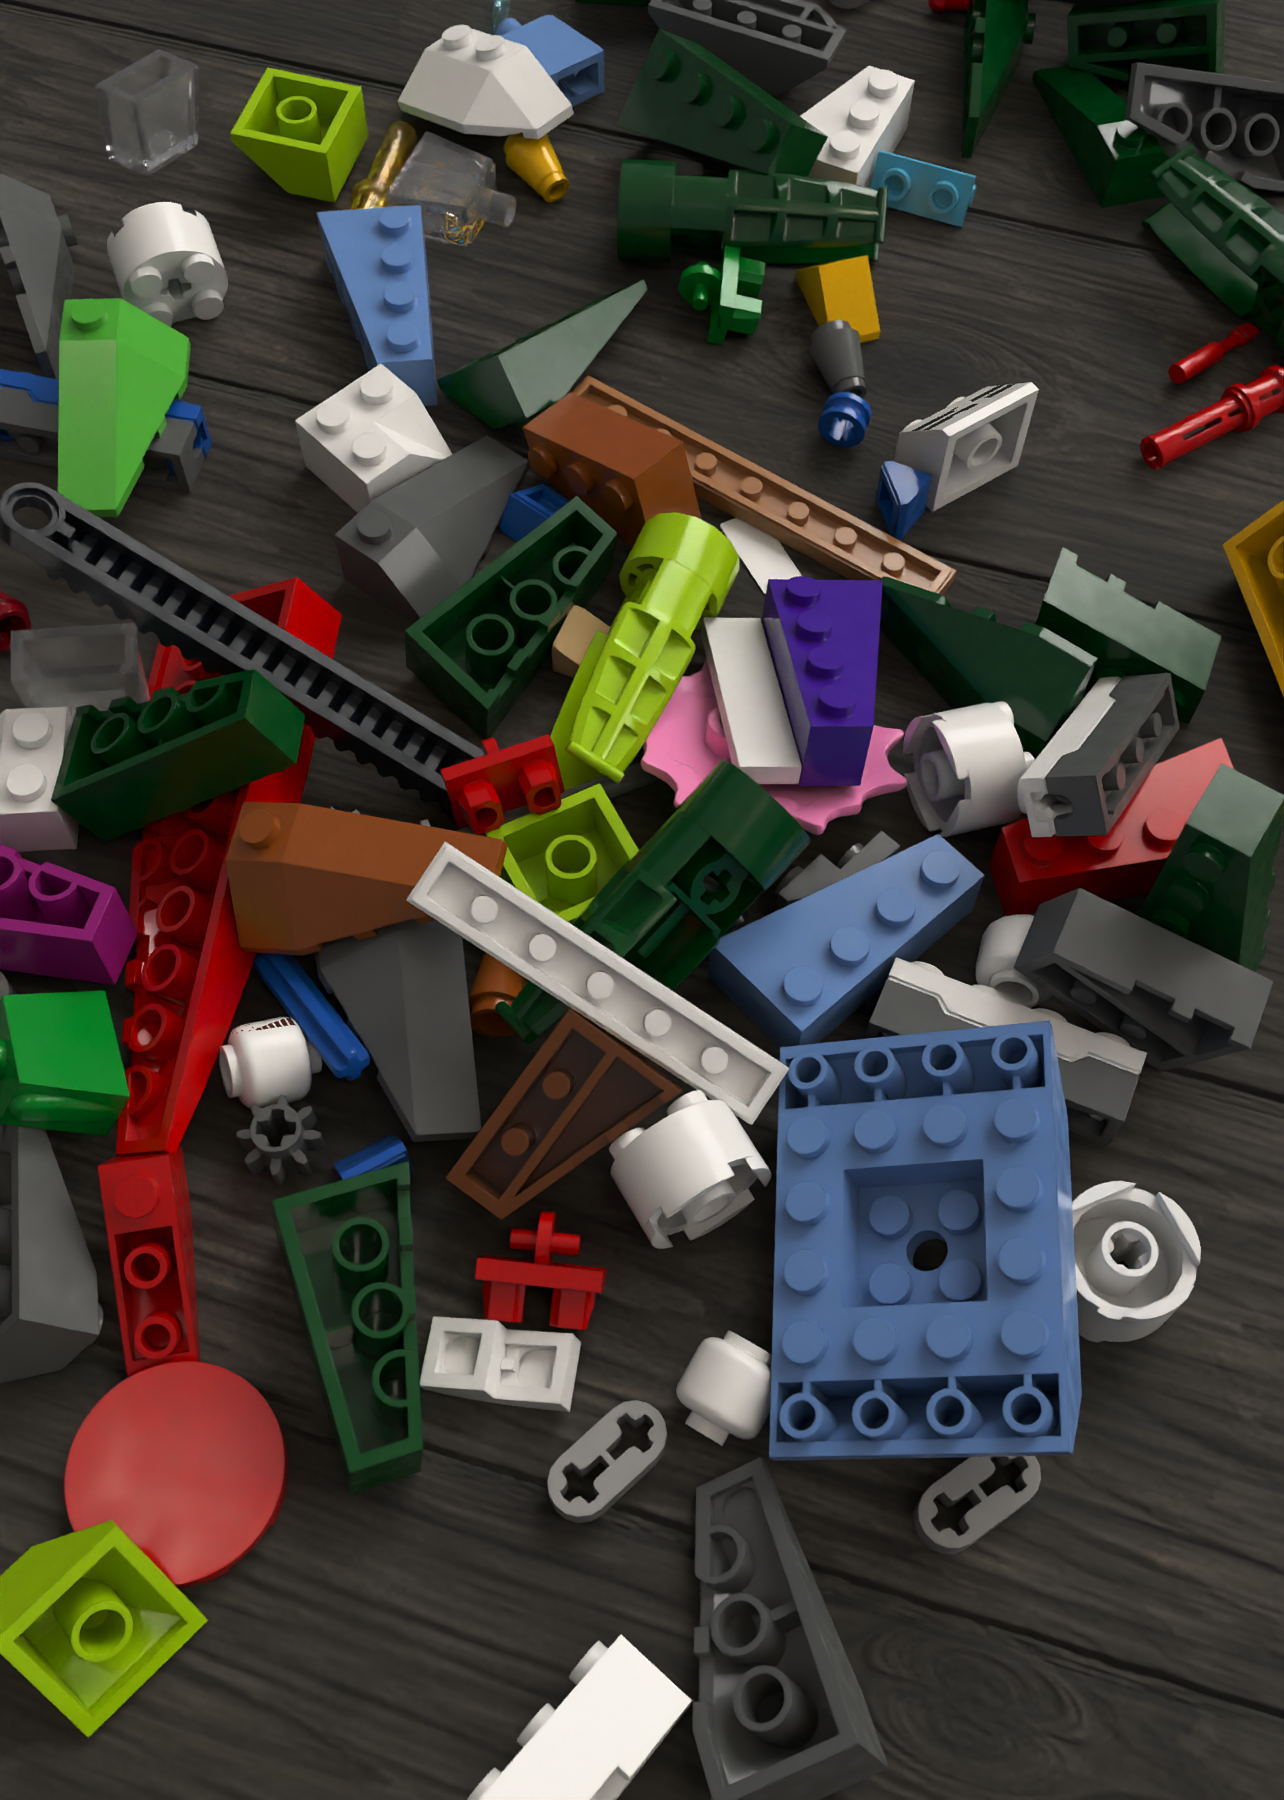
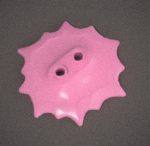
M706 657L701 671L691 676H682L667 706L643 744L644 755L641 760V767L644 771L666 782L675 791L673 802L675 808L687 798L721 760H726L732 764ZM874 725L860 786L758 785L782 805L804 830L814 835H820L825 830L828 822L833 819L859 814L865 800L878 795L900 791L907 786V779L890 766L887 758L889 752L903 739L904 732L901 729L884 728Z

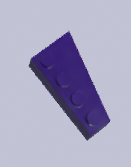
M796 576L790 579H768L761 622L802 765L799 786L861 785L874 727L883 580H814L805 576Z

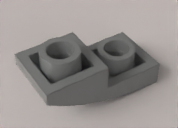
M881 830L865 846L861 843L853 845L840 859L837 867L820 854L805 869L800 866L793 868L782 879L775 891V895L778 896L776 911L899 853L900 845Z

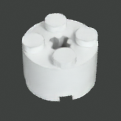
M157 202L130 211L122 218L124 227L121 228L115 237L113 232L108 237L107 252L122 298L169 327L174 322L194 317L203 320L213 319L221 314L224 309L223 298L228 287V277L209 223L197 211V216L184 212L181 204Z
M1004 701L982 703L916 717L910 722L904 736L903 755L913 753L915 772L905 774V778L907 779V790L911 803L923 826L929 831L940 829L942 831L940 836L948 837L1010 823L1019 817L1022 811L1019 808L1017 799L1018 783L1035 759L1031 753L1023 752L1019 736L1014 727L1013 713L1007 703Z
M701 1090L692 1091L681 1096L668 1108L667 1114L669 1116L647 1130L635 1128L622 1134L609 1148V1152L615 1160L611 1167V1176L653 1247L658 1249L673 1247L667 1235L684 1230L691 1241L721 1226L740 1213L754 1200L748 1188L757 1178L765 1187L771 1179V1171L727 1103L723 1100H708Z
M1111 1181L1086 1190L1072 1203L1078 1327L1080 1336L1089 1341L1126 1342L1151 1334L1180 1307L1194 1287L1201 1258V1246L1197 1232L1182 1208L1160 1192L1154 1195L1145 1190L1135 1188L1136 1183ZM1124 1261L1128 1265L1129 1269H1127L1123 1264L1118 1265L1117 1263Z

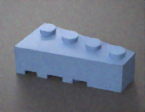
M421 205L316 212L325 261L330 273L332 272L338 294L342 304H345L356 339L361 344L369 371L382 364L417 393L424 406L438 405L427 256Z

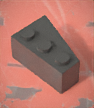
M1081 888L1039 904L1013 967L1103 1032L1117 1035L1126 1040L1130 1047L1146 1052L1145 1061L1160 1072L1251 1049L1273 984L1272 980Z

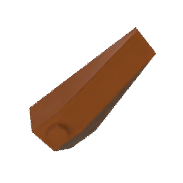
M243 802L225 859L239 945L246 952L303 956L322 951V943L354 936L360 941L378 936V929L413 919L420 925L436 921L406 901V899L443 843L446 841L499 877L501 876L508 845L502 839L301 803Z

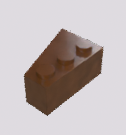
M570 1008L446 1176V1179L502 1220L663 1104L676 1097L683 1091L684 1087L615 1036Z

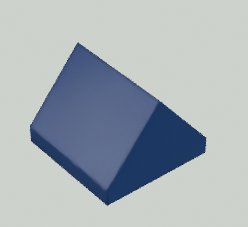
M892 460L883 462V466H881L875 500L890 536L900 540L925 511L932 475Z

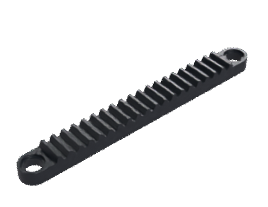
M23 482L11 486L3 493L0 499V535L3 541L14 550L43 566L49 578L53 580L63 578L68 582L71 591L76 594L85 591L90 595L94 605L98 607L110 606L116 618L121 621L130 618L135 622L138 631L143 634L148 632L155 633L161 645L165 647L175 645L180 649L183 658L188 661L195 658L200 660L204 670L210 674L220 672L223 675H229L256 669L305 715L304 724L311 727L315 737L318 739L330 738L333 740L335 749L338 751L350 750L355 754L358 763L362 765L368 763L375 765L378 775L383 778L395 777L398 780L399 787L403 790L415 789L419 792L420 799L423 802L435 801L440 804L443 814L447 816L453 815L440 770L483 756L482 749L53 489L39 483ZM34 507L43 511L48 516L50 523L38 530L27 529L15 521L13 513L20 508Z

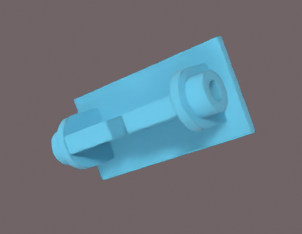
M879 150L870 188L878 190L879 187L888 188L887 207L962 227L968 205L971 206L977 185H974L976 178L974 175Z

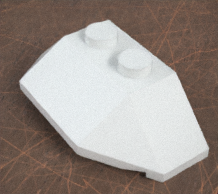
M456 25L448 28L443 32L441 39L424 50L398 99L401 111L464 134L506 136L523 132L524 138L540 139L574 115L571 103L527 46L506 40L499 35H490L471 29L467 25Z

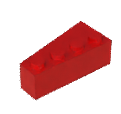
M1219 738L1154 765L1108 835L1056 836L1054 834L1052 837H1032L1028 817L1002 827L989 862V867L1004 915L1036 913L1039 904L1078 888L1106 901L1149 894L1183 827L1221 763L1234 769L1223 739Z

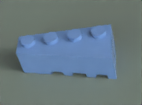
M937 834L721 937L718 945L709 954L707 977L779 1048L817 1044L884 987L896 957L910 963L913 962L972 911L985 875L944 838Z

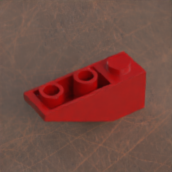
M178 1147L176 1153L173 1151L113 1157L97 1167L127 1376H132L145 1369L165 1363L180 1361L201 1362L192 1212L183 1149Z

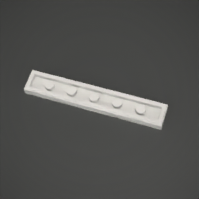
M446 841L406 899L412 905L696 1090L703 1091L710 1099L725 1101L736 1116L750 1125L754 1123L789 1070L786 1065Z

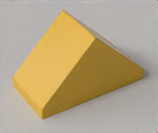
M868 255L796 270L795 279L818 326L834 320H844L850 324L852 329L859 333L860 343L879 339L880 326Z

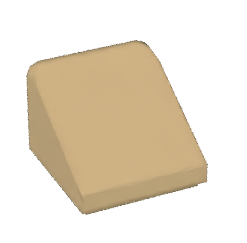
M574 605L552 645L553 671L574 678L597 630L607 635L610 626L586 609Z

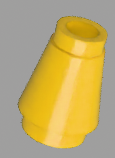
M522 132L512 134L507 138L504 144L507 166L542 196L546 202L552 203L561 199L569 189V181L565 177L547 134L540 139L524 138Z

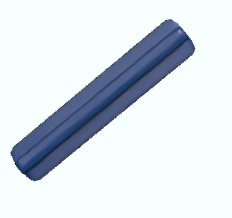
M261 953L256 956L253 962L255 971L288 1015L296 1021L304 1036L335 1077H346L349 1081L359 1078L361 1070L370 1063L369 1053L292 955Z

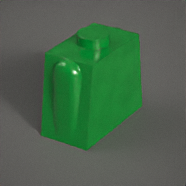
M105 990L2 995L0 999V1124L108 1136L129 1100L130 1093Z

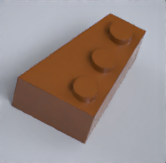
M571 392L523 426L530 449L528 451V459L533 469L571 500L576 496L579 497L617 532V537L629 547L633 548L646 521L659 513L678 512L695 516L702 520L683 441Z

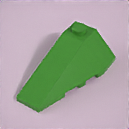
M122 298L65 300L59 338L58 493L99 518L119 517L145 467L143 457L154 436L161 437L167 426L165 415L173 400L181 399L188 383L191 349L189 338Z

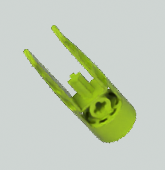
M678 512L659 513L646 521L619 574L621 589L626 598L607 635L597 630L590 642L550 736L555 746L564 790L604 775L618 784L624 776L623 772L633 761L667 706L694 655L696 647L690 638L693 631L702 629L703 617H717L740 570L737 551L731 541L715 526L695 516Z

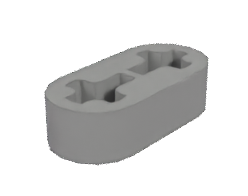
M638 1400L623 1402L608 1412L565 1451L551 1467L547 1480L550 1502L555 1511L568 1521L575 1523L591 1522L603 1515L659 1462L664 1454L667 1430L660 1412L646 1402ZM627 1421L636 1428L644 1422L651 1427L647 1433V1442L650 1449L642 1453L640 1449L633 1446L628 1448L618 1459L614 1460L610 1453L622 1441V1431L619 1425ZM600 1462L603 1464L606 1470L593 1483L596 1495L595 1500L588 1504L585 1499L579 1496L569 1503L563 1498L568 1490L565 1478L568 1472L574 1470L582 1477L587 1475Z
M1035 1456L969 1457L932 1484L917 1501L913 1519L914 1528L919 1539L929 1549L940 1554H956L965 1550L1022 1508L1038 1491L1041 1481L1040 1464ZM995 1458L1002 1466L1014 1462L1019 1467L1021 1474L1015 1480V1484L1020 1492L1015 1493L1011 1487L1005 1485L990 1496H986L980 1485L986 1482L996 1470L991 1459ZM967 1496L975 1507L969 1510L958 1523L964 1534L958 1536L950 1527L943 1529L941 1532L937 1531L931 1522L938 1513L937 1506L933 1501L939 1499L944 1506L951 1507Z

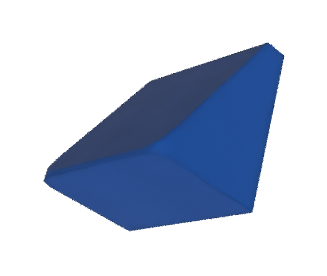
M544 484L509 494L500 522V530L518 542L566 505L569 500Z
M394 1134L387 1135L338 1160L333 1165L340 1180L408 1161L410 1177L414 1174L407 1150L403 1142Z

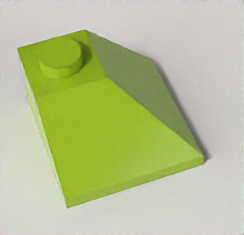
M113 1520L34 1545L0 1575V1654L88 1738L208 1621L203 1613Z

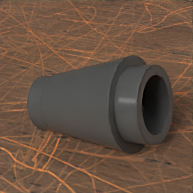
M834 320L819 326L811 334L809 355L833 394L848 392L863 398L867 394V388L865 385L859 333L852 329L850 324L844 320Z

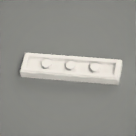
M703 617L701 637L732 764L757 784H799L802 765L761 619Z

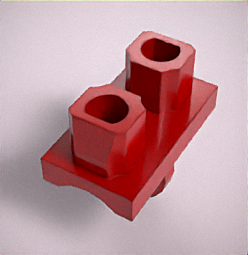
M549 734L502 750L499 749L495 738L491 737L481 741L483 756L440 770L458 828L469 825L477 835L499 829L505 821V812L526 805L529 812H534L538 815L558 809L562 804L560 794L565 793L555 746Z
M541 1211L538 1230L512 1228L510 1237V1249L535 1251L534 1260L494 1255H483V1258H477L475 1279L484 1280V1318L505 1322L524 1321L527 1286L553 1288L549 1326L586 1330L594 1309L596 1293H602L605 1289L607 1268L552 1262L553 1253L579 1256L581 1235L557 1233L556 1212Z

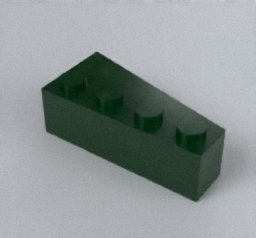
M576 496L405 630L406 667L481 739L491 738L551 655L552 645L569 611L574 605L585 608L612 571L617 532Z

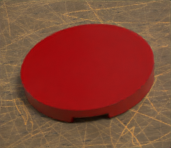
M196 1361L171 1362L153 1366L130 1376L111 1389L92 1408L80 1426L72 1443L65 1470L64 1493L69 1520L74 1532L113 1520L179 1589L206 1583L229 1572L231 1566L240 1561L253 1549L263 1537L270 1525L273 1526L280 1512L288 1484L289 1459L286 1439L277 1416L265 1398L255 1387L236 1373L220 1366Z

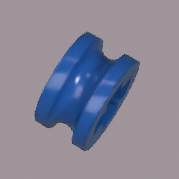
M837 392L830 395L825 402L823 413L818 421L819 432L827 441L834 445L853 447L860 444L864 439L866 428L871 420L872 411L869 404L858 395L848 392Z

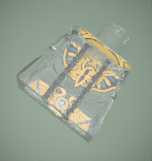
M425 132L386 193L388 207L421 205L425 240L460 246L472 244L485 221L509 227L516 211L515 196L497 191L495 164L491 158L429 132Z

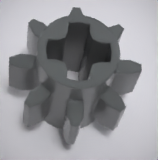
M280 1095L277 1104L269 1105L263 1109L253 1105L251 1111L254 1118L250 1129L237 1131L236 1134L242 1148L252 1150L244 1160L251 1174L259 1173L267 1167L271 1171L277 1185L284 1183L286 1175H292L299 1171L309 1176L312 1173L308 1163L311 1151H320L325 1149L326 1145L320 1132L310 1130L317 1122L313 1108L307 1106L297 1113L290 1107L285 1095ZM287 1133H290V1134H291V1135L283 1136V1138H282V1134H287ZM281 1141V1146L271 1147V1145H278Z

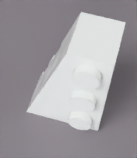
M868 66L802 114L800 117L828 136L808 177L835 180L870 188L878 151L882 150L893 153L907 130L915 80L896 75L889 70Z

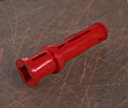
M1271 365L1260 372L1259 378L1245 385L1237 383L1228 387L1221 395L1220 401L1185 417L1153 435L1144 437L1140 443L1143 459L1149 467L1157 470L1232 430L1248 432L1258 426L1261 418L1273 412L1284 413V368L1279 365ZM1278 388L1279 393L1273 395L1272 390ZM1205 425L1204 429L1183 439L1185 434Z

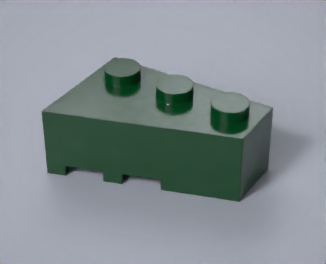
M1150 0L1114 5L1074 4L1067 15L1069 67L1125 82L1130 79L1132 64L1137 62L1224 74L1225 0Z

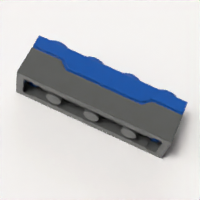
M0 369V457L58 468V379L36 376L28 372ZM176 400L172 402L165 415L167 426L161 437L154 436L143 457L145 467L136 483L191 493L205 461L204 457H207L211 448L212 441L202 406Z

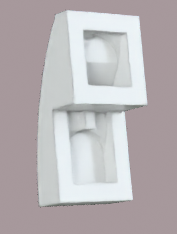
M433 1316L420 1377V1387L424 1390L467 1399L570 1412L581 1341L572 1333L506 1329L497 1320Z

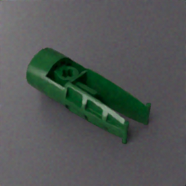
M1188 144L1149 172V178L1155 182L1169 202L1144 219L1142 226L1145 229L1151 227L1163 243L1210 290L1243 318L1249 317L1276 340L1275 346L1284 353V215L1225 172L1200 157L1193 155L1195 147L1192 144Z
M623 159L618 199V259L671 262L673 249L723 253V246L727 245L741 247L740 257L765 263H830L868 255L869 262H878L879 244L884 243L888 188L879 187L878 190L835 180L781 173L767 175L758 171L738 169L729 170L728 178L677 175V162Z
M721 760L676 808V811L636 855L617 871L572 925L674 991L714 950L720 942L719 939L763 891L766 892L811 843V839L802 826L767 791L735 765L726 760ZM529 980L521 988L510 1006L504 1001L498 1002L495 1006L496 1012L526 1044H532L536 1038L554 1025L571 1008Z

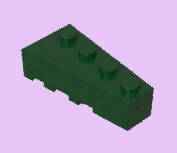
M661 29L657 32L615 125L767 175L781 173L808 177L828 138L823 132L698 43Z
M256 669L196 681L190 691L184 694H179L173 687L155 690L151 700L137 703L129 696L112 699L108 710L99 711L92 704L79 706L75 712L51 802L102 841H109L128 832L137 831L145 825L177 812H184L194 805L221 794L233 792L243 785L270 774L282 772L288 767L297 764L305 715Z
M1221 763L1183 827L1137 916L1256 972L1266 953L1267 942L1263 941V937L1270 922L1271 909H1268L1267 905L1268 897L1275 883L1276 872L1272 871L1273 859L1279 850L1284 813V795Z
M408 1161L272 1200L275 1232L350 1495L421 1472L423 1438Z

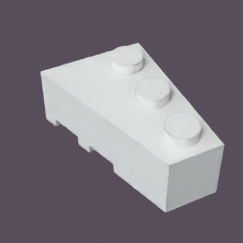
M622 1635L615 1640L609 1649L600 1641H597L569 1676L577 1686L556 1710L547 1703L535 1715L517 1739V1742L523 1747L522 1750L502 1773L496 1767L493 1768L467 1800H617L688 1710L692 1700Z

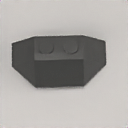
M651 0L648 4V14L661 30L698 43L762 90L776 96L826 70L846 38V29L841 25H836L832 17L821 7L803 0Z

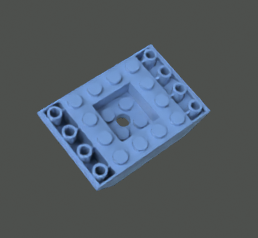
M1050 1021L780 1047V1062L786 1065L789 1070L779 1084L769 1458L773 1461L1073 1455L1082 1398L1069 1131L1063 1086ZM929 1239L945 1241L948 1246V1253L940 1267L932 1271H921L914 1267L913 1256L921 1243Z

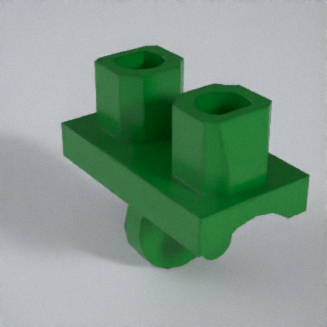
M725 245L723 246L722 264L713 268L708 262L700 261L696 265L685 269L680 276L679 293L687 303L692 304V307L696 310H704L710 305L707 342L722 345L727 330L753 336L759 323L762 300L755 298L758 297L762 287L765 262L740 257L741 247Z

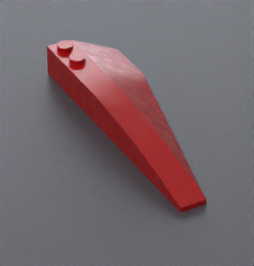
M298 577L229 596L333 659L342 614ZM159 641L143 702L150 701L155 690L173 687L179 694H184L190 691L196 681L224 675L220 672L212 674L206 672L200 660L195 658L188 661L182 657L178 647L175 645L165 647ZM306 724L303 725L297 764L288 767L282 772L273 773L243 785L233 792L224 793L194 805L184 812H177L145 825L142 831V841L132 850L129 916L138 934L135 938L137 941L136 959L126 963L125 987L134 991L133 1016L123 1020L122 1044L131 1049L130 1067L124 1071L130 1098L118 1117L116 1155L124 1157L173 1151L176 1153L219 1055V1047L224 1043L256 953L246 952L239 945L225 859L243 802L301 803L316 738L311 727Z

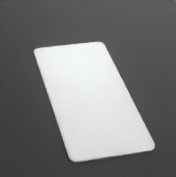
M738 518L720 524V528L731 541L743 563L765 595L768 579H790L802 576L777 539Z

